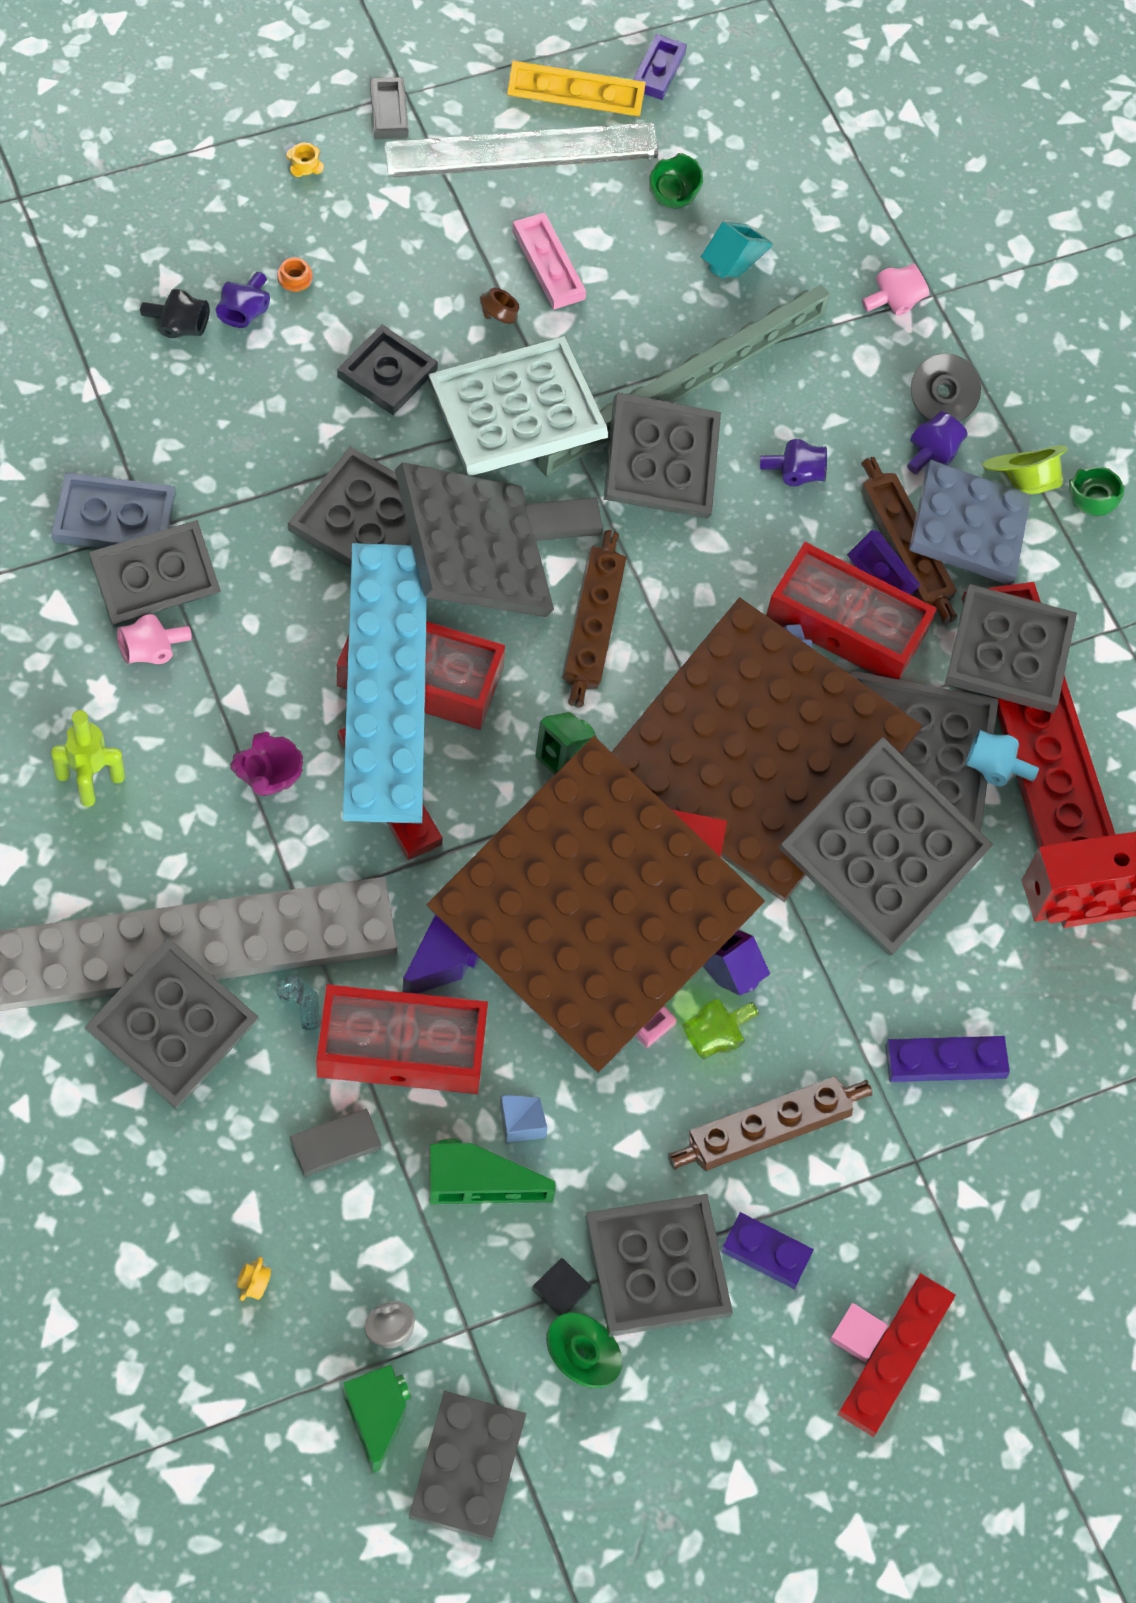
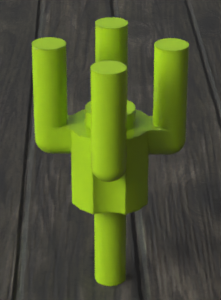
M77 710L72 714L73 726L66 732V744L54 746L51 749V759L57 780L66 781L71 775L69 766L77 772L76 782L80 802L83 806L90 807L96 801L93 774L100 771L104 765H108L111 781L121 783L125 780V769L121 750L116 747H105L103 733L100 728L94 723L89 722L88 714L85 711Z

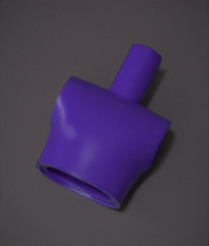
M256 272L246 285L226 282L222 288L221 301L215 308L217 317L223 323L232 327L245 328L254 318L265 313L270 303V294L261 290L267 281L266 276L262 272Z
M940 411L930 421L921 424L910 438V442L920 451L907 464L909 471L917 475L930 460L948 466L957 455L961 443L968 435L966 428L954 417L943 411Z
M792 439L787 442L784 455H761L760 470H782L784 483L793 487L809 482L826 481L827 446H813L801 439Z

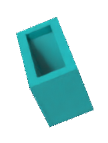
M722 221L700 257L709 263L707 268L718 277L723 279L726 276L740 277L772 247L773 243L748 224Z

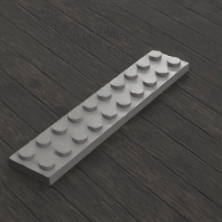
M385 877L0 930V1011L115 995L167 938H170L216 980L397 954V942Z

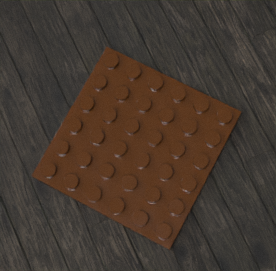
M739 597L613 749L612 753L670 809L726 820L727 825L721 857L785 903L806 875L778 846L880 738L884 737L902 755L921 731L922 724Z
M593 736L426 906L599 1074L765 903V900L610 750Z

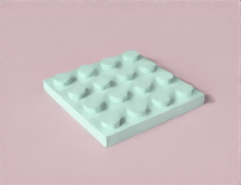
M565 336L428 374L431 388L469 476L608 438L607 426Z

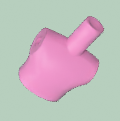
M914 263L899 269L888 268L876 276L880 291L862 299V304L865 310L869 312L888 303L896 315H902L911 310L921 299L929 296V289Z
M153 614L144 615L136 623L129 626L117 628L118 646L127 664L134 662L163 664L169 661L173 655L170 644L190 641L192 637L189 626L164 629L159 619Z

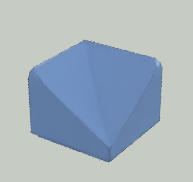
M512 1095L501 1096L500 1111L506 1143L546 1138L548 1129L540 1098Z

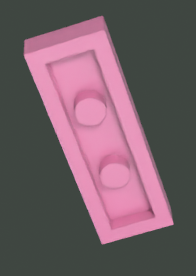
M545 212L514 221L512 231L553 310L585 300L586 290Z

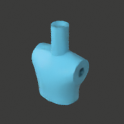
M982 730L977 732L965 764L982 773L986 781L995 786L1007 784L1012 773L1034 781L1039 767L1017 759L1019 742L1016 738L1010 735L990 734Z

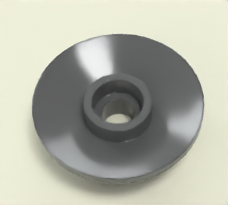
M937 354L926 359L916 369L911 381L913 403L919 413L929 421L940 411H943L960 422L975 410L981 396V382L977 371L966 359L954 354ZM939 385H945L948 388L949 394L947 397H942L938 394L937 389Z

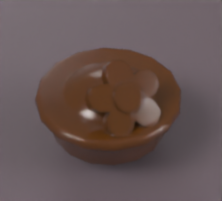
M494 287L480 296L485 319H491L492 316L496 320L508 324L517 321L520 307L517 300L510 293Z

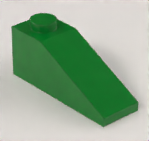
M454 1138L442 1139L438 1141V1144H430V1204L553 1202L556 1190L554 1180L477 1145L462 1143L461 1140Z

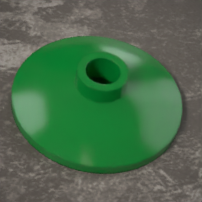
M566 1313L557 1317L549 1326L546 1335L547 1348L553 1362L565 1376L577 1384L588 1388L607 1387L618 1378L622 1370L621 1351L613 1336L608 1337L607 1329L601 1323L583 1314Z

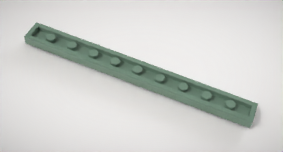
M821 284L810 291H802L793 301L783 307L776 306L764 318L757 322L747 323L738 333L729 338L719 339L712 348L700 355L694 354L690 356L683 365L672 371H664L655 381L645 387L639 386L633 389L629 395L671 403L678 401L823 316L830 293ZM613 403L607 404L600 410L607 426L608 438L540 456L538 468L546 477L609 441Z

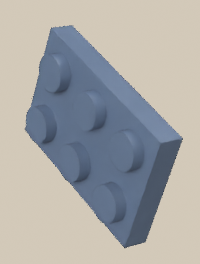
M65 472L52 530V540L55 543L104 548L168 529L176 497V488L170 485Z

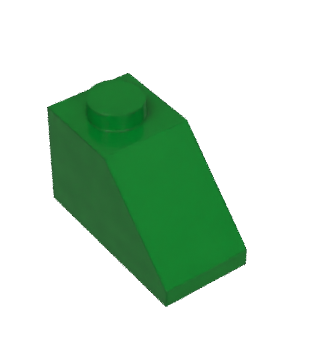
M571 712L545 716L539 725L535 757L555 775L593 736L596 738L597 736L588 722L579 720Z
M392 1365L343 1383V1396L372 1473L381 1470L406 1415L405 1401L411 1399L404 1376L399 1375L396 1377Z

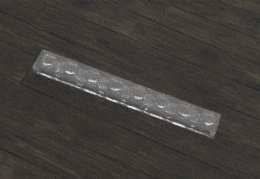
M653 122L385 142L384 151L388 177L394 178L658 158L659 146Z

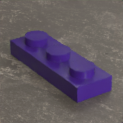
M1005 1036L888 1039L885 1044L889 1082L1007 1079L1010 1074Z

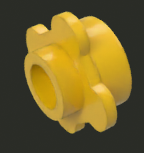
M299 143L292 149H289L286 153V158L291 161L290 173L295 177L311 173L320 174L324 169V165L319 161V148L310 143Z
M258 1257L251 1265L244 1264L236 1287L242 1289L239 1300L244 1301L246 1297L259 1300L262 1297L271 1275V1268L262 1265V1257Z

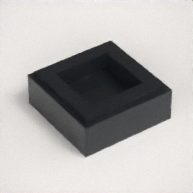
M561 1258L532 1286V1290L560 1316L568 1313L591 1290L592 1286Z

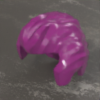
M267 731L254 734L252 747L233 754V761L230 763L231 771L260 796L275 794L290 788L303 772V756L296 745L283 736H269L270 733Z

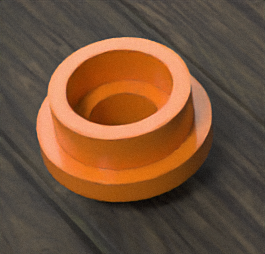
M292 257L286 259L279 267L277 279L284 289L297 292L310 286L313 274L306 261L301 258Z

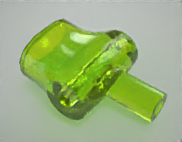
M715 999L704 1005L694 1017L684 1022L682 1026L696 1053L704 1060L717 1053H730L742 1046L745 1040L738 1026L759 1016V1012L751 1001L730 1013L720 999Z

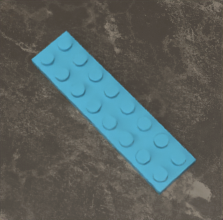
M352 543L343 821L422 823L427 597H424L412 545Z

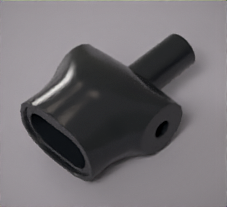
M172 289L164 305L143 302L140 307V314L145 317L159 318L158 332L165 337L201 336L209 320L210 307L207 300L196 299L180 289Z

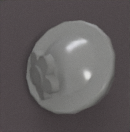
M388 1301L378 1305L366 1318L364 1329L367 1338L386 1349L403 1345L413 1334L415 1324L414 1311L408 1304L400 1301Z

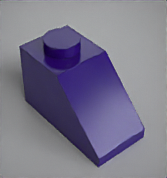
M435 915L403 977L402 992L419 994L461 980L468 966L474 969L480 958Z
M738 930L703 966L720 987L739 996L754 990L760 981L770 975L754 936Z

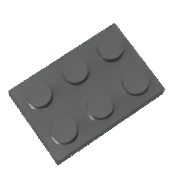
M198 520L88 553L111 625L221 592Z
M444 1391L409 1513V1519L492 1542L526 1413Z

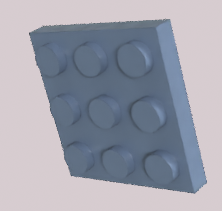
M930 460L925 470L909 550L1001 583L1012 585L1017 576L1031 495Z

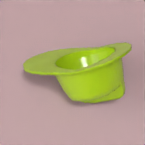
M1057 445L1038 451L1005 454L986 460L982 463V466L986 470H1005L1015 488L1028 494H1039L1063 485L1064 479L1060 455L1064 454L1068 449L1066 445Z

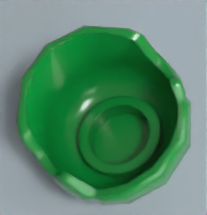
M678 153L670 159H661L649 176V191L659 204L673 209L691 204L703 185L702 168L696 159L684 153Z
M1097 466L1087 469L1080 468L1077 470L1074 478L1069 479V495L1073 506L1082 513L1095 517L1104 516L1112 512L1120 504L1124 496V485L1120 477L1109 468Z

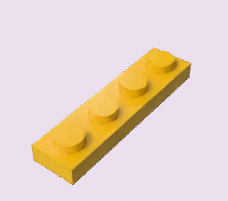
M512 60L507 95L640 118L646 82Z

